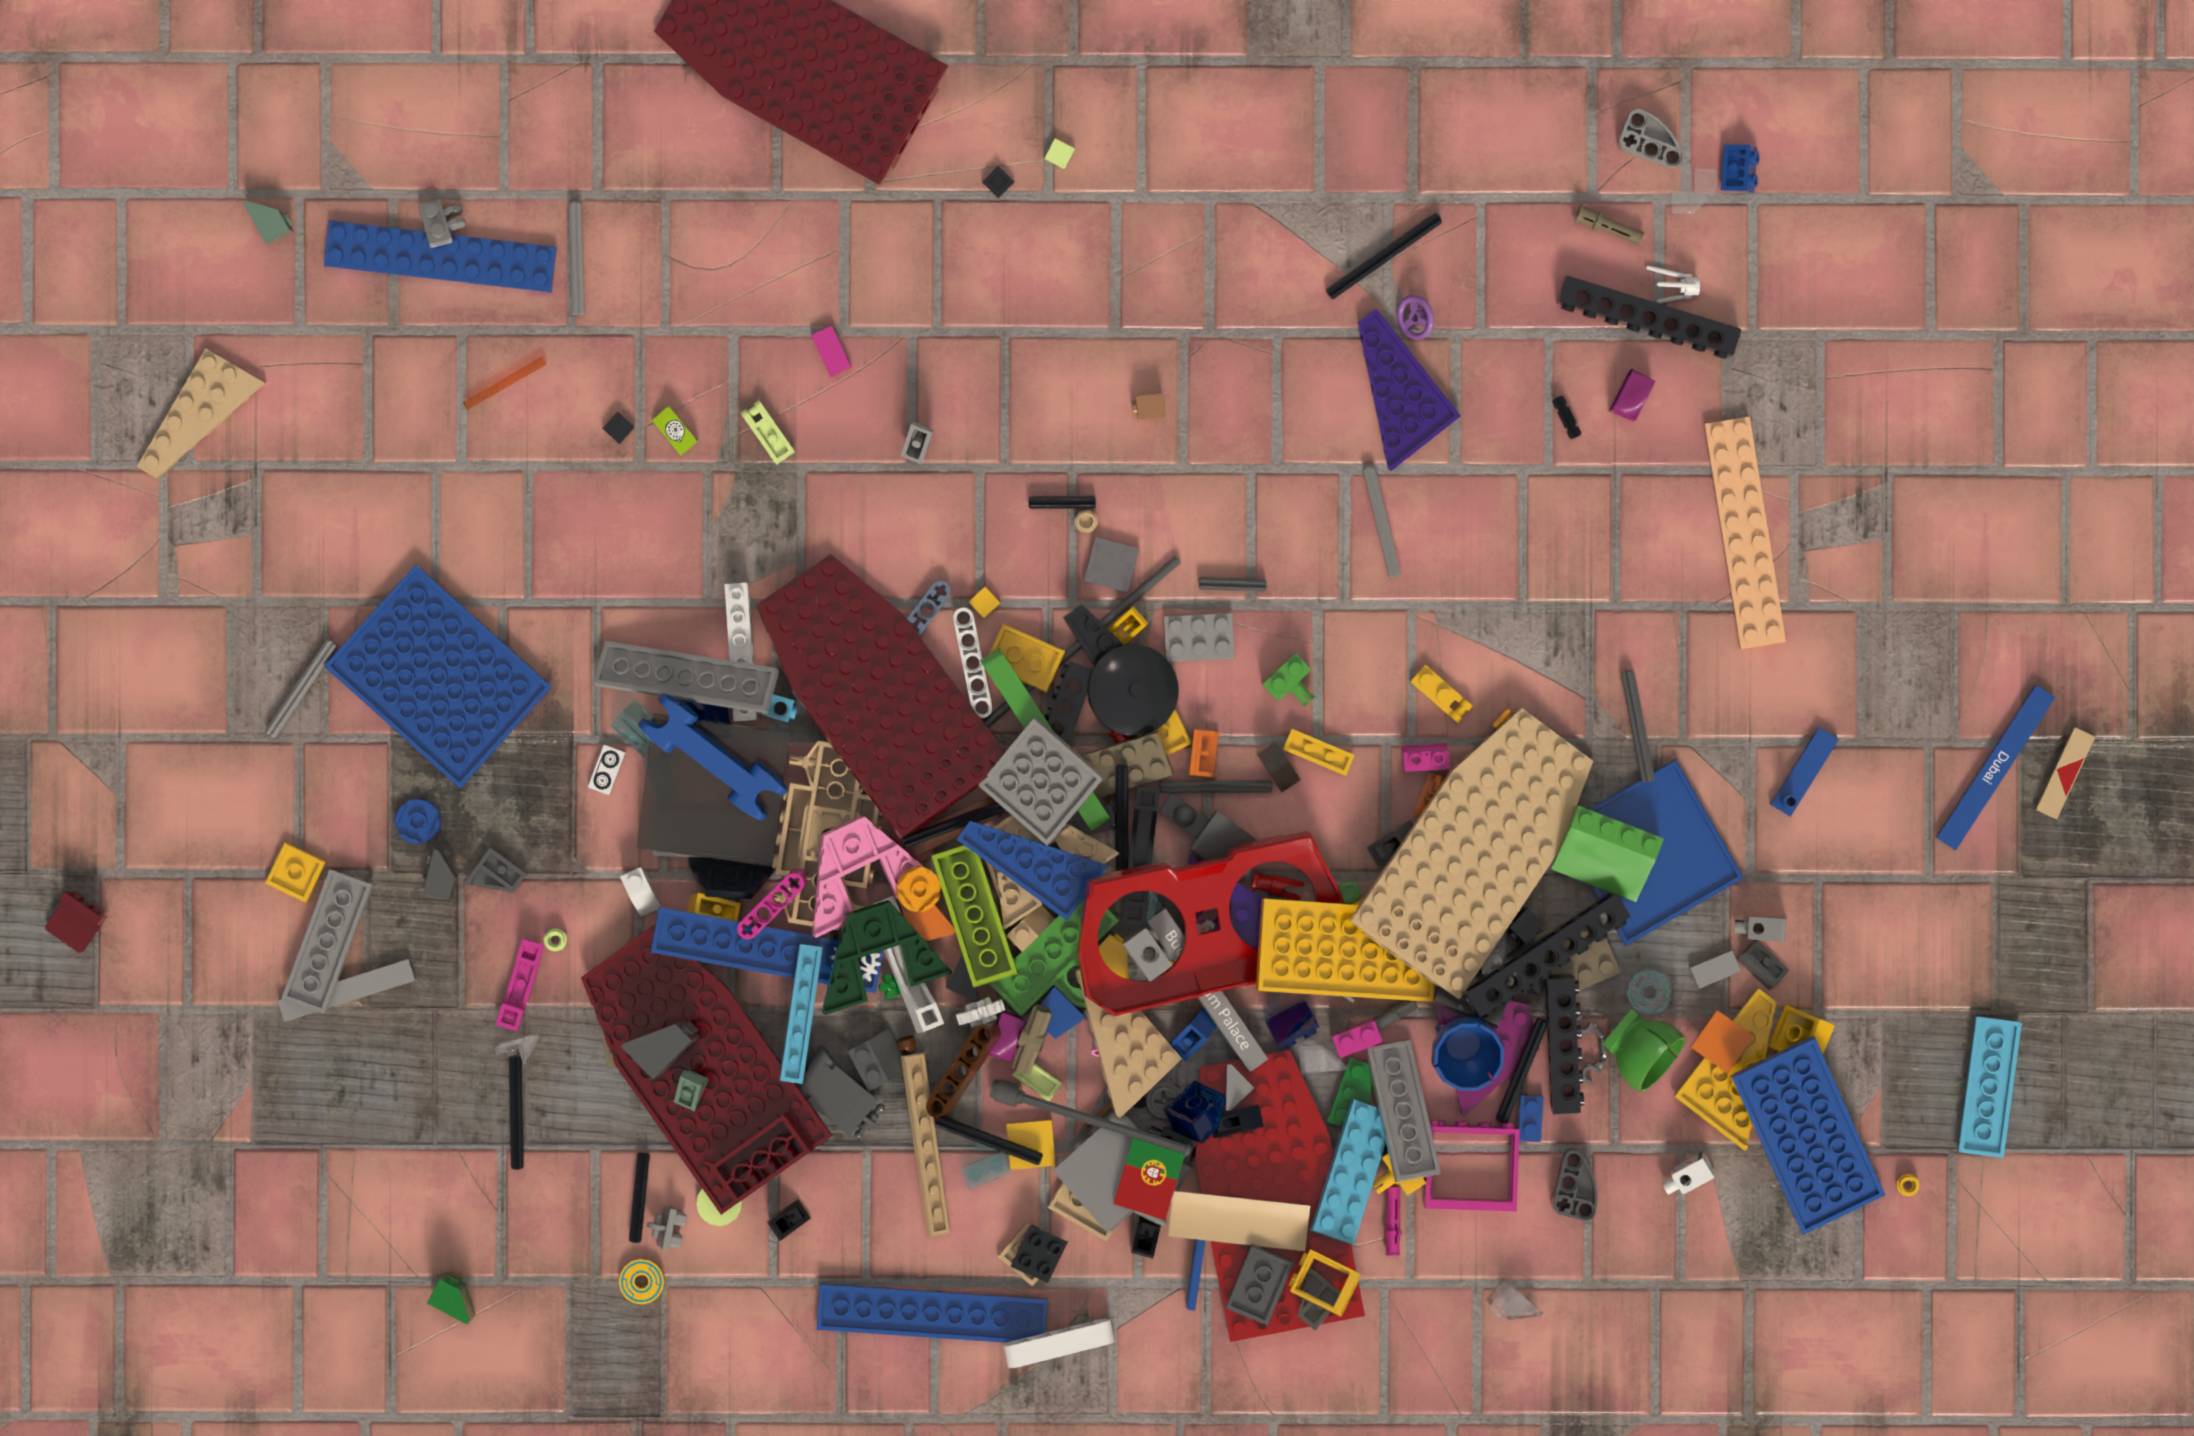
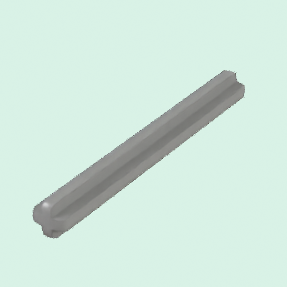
M570 202L569 233L572 314L584 315L582 204L580 202Z
M1373 466L1363 469L1388 576L1390 578L1398 577L1401 575L1376 469Z
M327 639L265 729L267 735L275 738L337 648L333 641Z

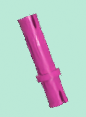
M1390 1186L1386 1189V1229L1384 1230V1235H1386L1385 1255L1400 1256V1235H1402V1230H1400L1401 1187Z

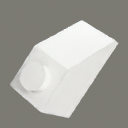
M644 866L620 876L629 898L641 917L662 907Z

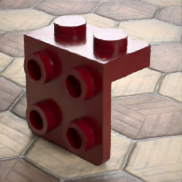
M74 890L72 892L66 891L59 900L62 902L46 924L45 929L69 947L81 953L85 951L108 916L102 913L103 909L93 903L90 905L84 901V896Z

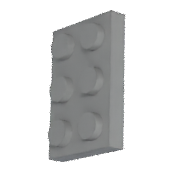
M1232 613L1164 616L1166 659L1169 662L1235 659Z

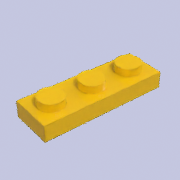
M1291 729L1283 747V750L1345 776L1355 756L1294 729Z

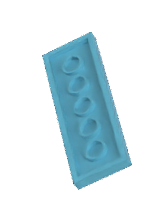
M1975 1016L1957 1152L2004 1158L2022 1022Z
M1351 1099L1310 1228L1311 1231L1350 1245L1355 1243L1386 1144L1377 1107Z

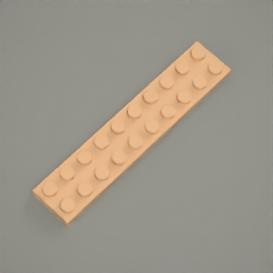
M1750 417L1704 424L1740 649L1786 642Z

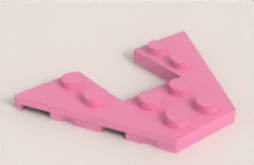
M862 815L821 834L812 932L815 938L842 926L845 913L854 911L840 877L879 859L892 893L897 898L896 884L901 874L911 867L922 866Z

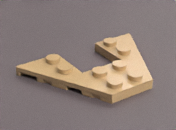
M1012 815L993 827L1044 844ZM1068 823L1050 843L1052 844L1056 841L1063 851L1104 864L1119 854L1118 851ZM997 870L1003 928L1005 930L1043 904Z

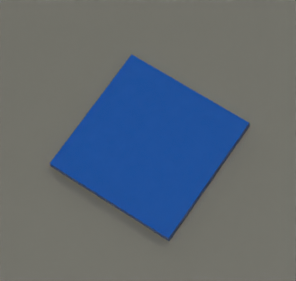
M1676 759L1655 770V779L1653 781L1644 783L1640 779L1589 808L1591 811L1664 838L1657 859L1637 901L1634 902L1619 896L1631 916L1625 920L1627 923L1623 927L1616 930L1625 946L1744 878ZM1590 885L1598 900L1610 893Z

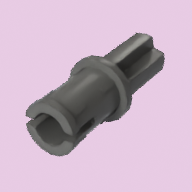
M1405 1000L1394 1007L1391 1005V1009L1373 1017L1379 1030H1382V1028L1397 1020L1400 1022L1402 1017L1417 1010L1418 1005L1416 1001Z

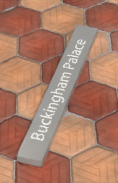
M1165 908L1147 920L1146 923L1159 938L1158 941L1169 952L1174 963L1182 951L1185 936ZM1222 991L1197 997L1248 1072L1253 1071L1268 1060Z

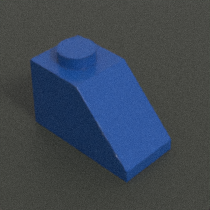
M1202 1008L1170 1042V1045L1180 1057L1186 1060L1208 1039L1217 1026L1208 1012Z

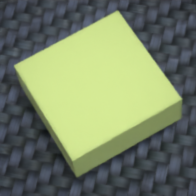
M1054 139L1044 159L1065 170L1075 148Z

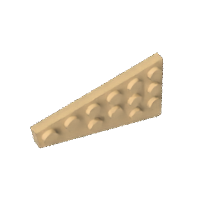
M1079 968L1075 973L1081 986L1080 992L1088 1012L1087 1018L1091 1032L1094 1035L1095 1047L1098 1049L1101 1060L1100 1066L1103 1077L1108 1086L1107 1092L1109 1097H1111L1115 1112L1113 1114L1117 1119H1120L1182 1058L1141 1010L1113 1016L1085 997Z

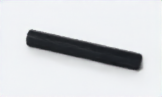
M645 1152L637 1154L629 1242L640 1243L642 1240L650 1154Z

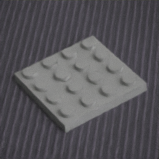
M1035 717L987 774L988 777L978 786L1048 846L1105 776L1041 720Z

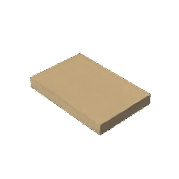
M1062 1182L1048 1208L1107 1242L1111 1233H1107Z

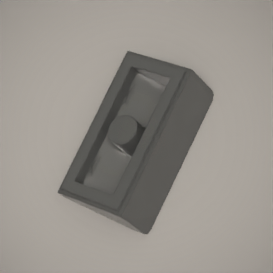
M1754 940L1737 958L1768 990L1777 986L1789 971L1758 940Z

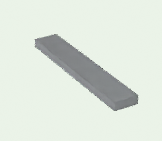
M410 959L338 981L328 1008L416 981ZM284 999L278 1000L284 1022L317 1012Z

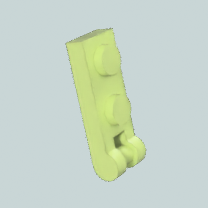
M757 400L753 403V407L748 410L744 409L740 413L775 464L778 465L795 453V451L760 400ZM760 413L763 418L755 423L753 417Z

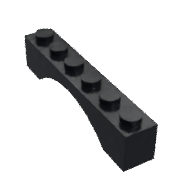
M1137 786L1128 869L1152 864L1160 788ZM1137 891L1125 895L1122 923L1145 925L1149 891Z

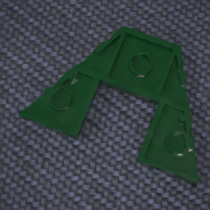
M889 900L845 913L822 1013L827 1015L868 1001L858 958L895 946H899L907 985L910 987L952 974L953 972Z

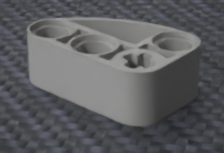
M1635 109L1628 114L1617 142L1621 152L1665 169H1675L1683 161L1682 150L1672 132L1663 122L1642 109ZM1633 115H1638L1642 118L1641 126L1632 124L1631 117ZM1628 137H1631V142H1634V144L1627 147L1623 139L1626 140ZM1645 145H1653L1656 149L1655 155H1647L1644 150ZM1669 152L1674 153L1677 156V162L1674 164L1669 163L1666 160V154Z

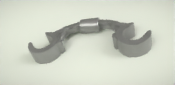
M1582 1014L1577 1016V1025L1578 1021L1583 1017ZM1590 1021L1585 1029H1581V1033L1583 1035H1586L1588 1031L1597 1033L1598 1038L1601 1040L1598 1041L1599 1053H1602L1601 1062L1596 1063L1594 1066L1587 1063V1066L1582 1069L1583 1080L1586 1083L1593 1084L1592 1081L1586 1078V1071L1593 1069L1597 1074H1600L1604 1068L1603 1064L1607 1060L1606 1052L1609 1051L1602 1045L1605 1041L1603 1033L1598 1030L1597 1025Z

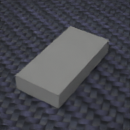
M1733 950L1689 967L1698 989L1741 972Z

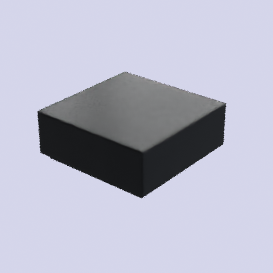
M997 166L982 183L999 199L1015 182Z
M617 412L602 429L617 443L621 444L635 427Z

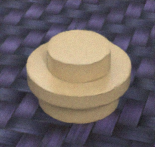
M1083 510L1075 517V526L1083 533H1090L1097 526L1098 520L1092 511Z

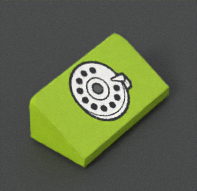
M667 406L652 420L680 456L698 443L697 439L670 406Z

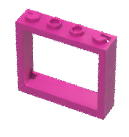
M1432 1120L1430 1127L1433 1140L1434 1132L1510 1135L1508 1200L1432 1197V1176H1428L1424 1179L1426 1182L1424 1184V1207L1427 1209L1517 1212L1520 1129L1514 1127V1123H1500V1127L1491 1126V1122H1478V1126H1468L1469 1122L1455 1121V1125H1446V1121Z

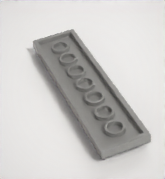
M605 641L593 683L598 687L654 696L666 693L679 700L768 714L779 671L774 667Z

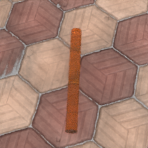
M540 357L463 402L467 410L545 366V360L543 357Z

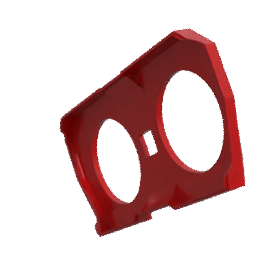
M1304 831L1286 836L1281 834L1245 842L1237 847L1230 848L1226 856L1173 868L1166 863L1147 864L1107 873L1106 876L1088 879L1077 946V956L1085 997L1113 1016H1119L1201 997L1209 993L1256 984L1258 949L1246 944L1233 928L1229 913L1231 894L1239 879L1251 868L1262 863L1278 861L1289 863L1306 875L1312 885L1315 902L1343 904L1342 893L1323 860L1312 834ZM1137 891H1152L1170 899L1180 911L1185 926V939L1179 957L1173 966L1150 982L1147 979L1130 980L1115 974L1105 964L1098 947V929L1107 909L1122 896ZM1216 908L1219 929L1199 934L1195 913Z

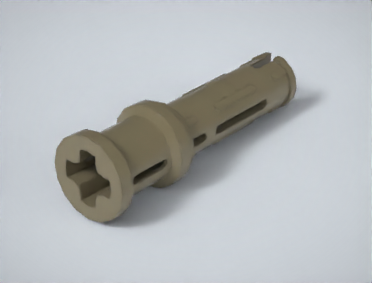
M1581 204L1574 223H1582L1592 227L1593 231L1600 229L1638 246L1640 245L1644 235L1643 231L1641 232L1606 218L1603 212L1599 211L1597 213L1587 209L1584 204Z

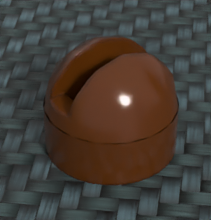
M914 1035L904 1036L897 1040V1045L901 1052L906 1054L912 1053L915 1050L916 1041Z

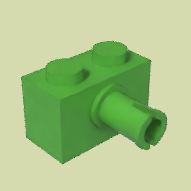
M1294 653L1262 683L1264 688L1277 701L1287 692H1292L1304 707L1309 702L1303 695L1310 701L1315 698L1301 683V679L1311 669L1297 653Z

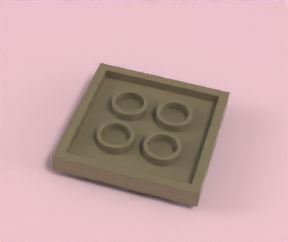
M1565 922L1537 933L1533 943H1536ZM1585 925L1581 928L1580 934L1583 938L1588 935L1589 929ZM1568 938L1562 941V948L1564 950L1570 946ZM1605 938L1600 942L1594 941L1589 944V949L1580 955L1576 953L1570 957L1571 961L1562 967L1557 966L1552 969L1551 975L1573 974L1575 980H1579L1580 991L1616 976L1621 972ZM1549 950L1543 954L1545 963L1551 959ZM1561 994V995L1558 997V999H1561V998L1566 997V996H1568V995H1567V994Z

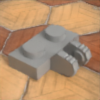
M440 199L418 205L430 248L453 243L450 231L463 228L466 225L463 217L451 219L449 222L446 221V219L458 216L463 212L462 207L459 205L450 206L443 210Z

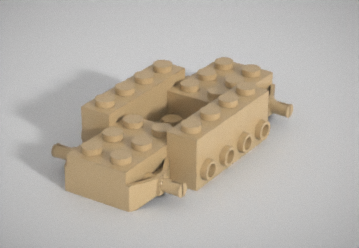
M817 741L807 756L790 755V759L799 761L789 760V764L805 768L810 785L792 782L787 787L788 791L783 797V800L787 801L786 810L782 809L780 815V823H784L783 830L778 832L776 846H780L779 855H774L772 868L776 869V874L787 876L794 868H802L808 873V882L805 887L784 907L789 923L813 926L820 841L823 831L825 829L832 830L861 815L866 817L878 829L881 830L882 825H878L879 816H883L868 794H862L864 791L862 786L831 744L825 741ZM872 862L840 877L854 911L867 906L855 905L853 903L847 885L867 888L868 884H872L874 870H871ZM799 878L793 880L796 884L800 881ZM774 893V896H777L774 897L775 901L785 902L786 897L784 893ZM842 926L835 928L833 930H840Z

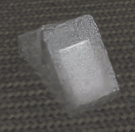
M540 1032L494 1046L496 1055L503 1053V1057L517 1054L516 1049H519L523 1066H525L542 1038V1034Z

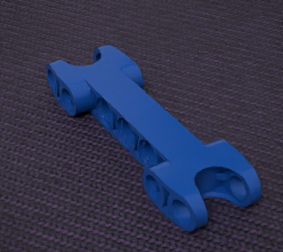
M662 693L658 700L668 712V721L663 724H656L642 718L638 723L642 732L653 743L668 753H671L676 746L733 789L727 797L735 806L748 815L764 821L768 813L758 802L757 795L761 791L770 790L784 796L788 791L784 782L759 761H755L750 768L693 725L699 716L690 707L673 696Z

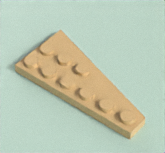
M205 349L137 467L155 478L161 477L184 454L194 448L200 440L211 433L233 411L267 383L214 352Z

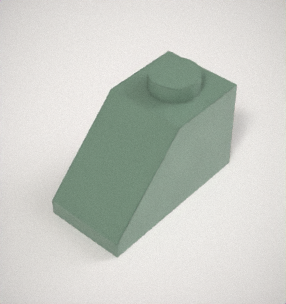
M249 201L243 203L266 244L271 245L293 232L290 227L293 223L287 213L283 214L277 209Z

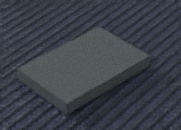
M1251 1244L1225 1308L1268 1326L1294 1261Z

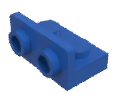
M1724 145L1722 191L1754 193V189L1758 184L1756 165L1759 164L1760 160L1756 147L1752 145Z

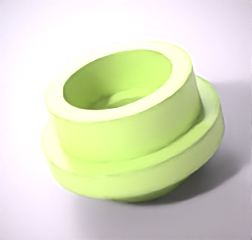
M555 928L545 934L544 944L549 950L560 951L566 946L567 936L562 930ZM555 935L560 938L558 944L552 942V937Z

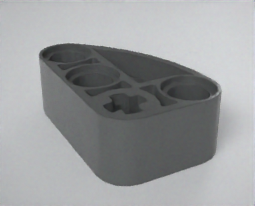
M1569 1148L1563 1152L1551 1198V1206L1560 1215L1587 1221L1592 1219L1596 1213V1182L1592 1170L1581 1152L1575 1148ZM1570 1154L1578 1155L1579 1161L1577 1164H1568L1567 1158ZM1566 1176L1573 1177V1184L1570 1187L1562 1186V1180ZM1565 1198V1202L1568 1203L1567 1206L1559 1209L1560 1207L1557 1205V1202H1561ZM1584 1203L1589 1204V1213L1586 1215L1579 1214L1580 1205Z

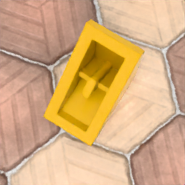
M1132 607L1108 630L1125 645L1149 623Z

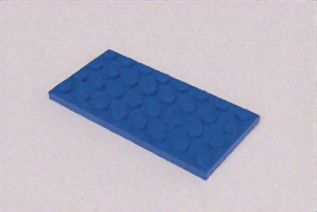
M1814 1036L1730 1075L1803 1235L1885 1196Z

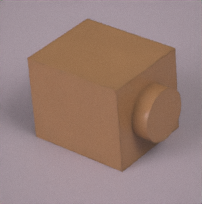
M1163 393L1136 396V402H1132L1133 416L1137 415L1138 420L1166 416Z

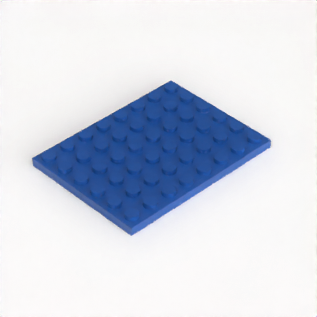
M415 565L324 666L460 789L552 688L545 679L418 565Z

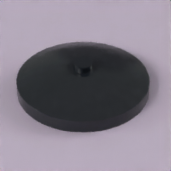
M1139 644L1123 645L1106 652L1091 670L1087 686L1088 701L1096 718L1111 731L1127 736L1148 734L1165 724L1175 710L1179 694L1177 676L1169 661L1153 648Z

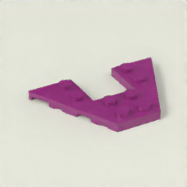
M1434 985V999L1439 989L1437 985ZM1515 1001L1509 1002L1505 1007L1498 1028H1495L1504 1044V1066L1496 1080L1488 1072L1493 1083L1478 1091H1459L1456 1089L1463 1116L1515 1071L1534 1025L1528 1004ZM1434 1004L1439 1025L1447 1024L1458 1017H1467Z

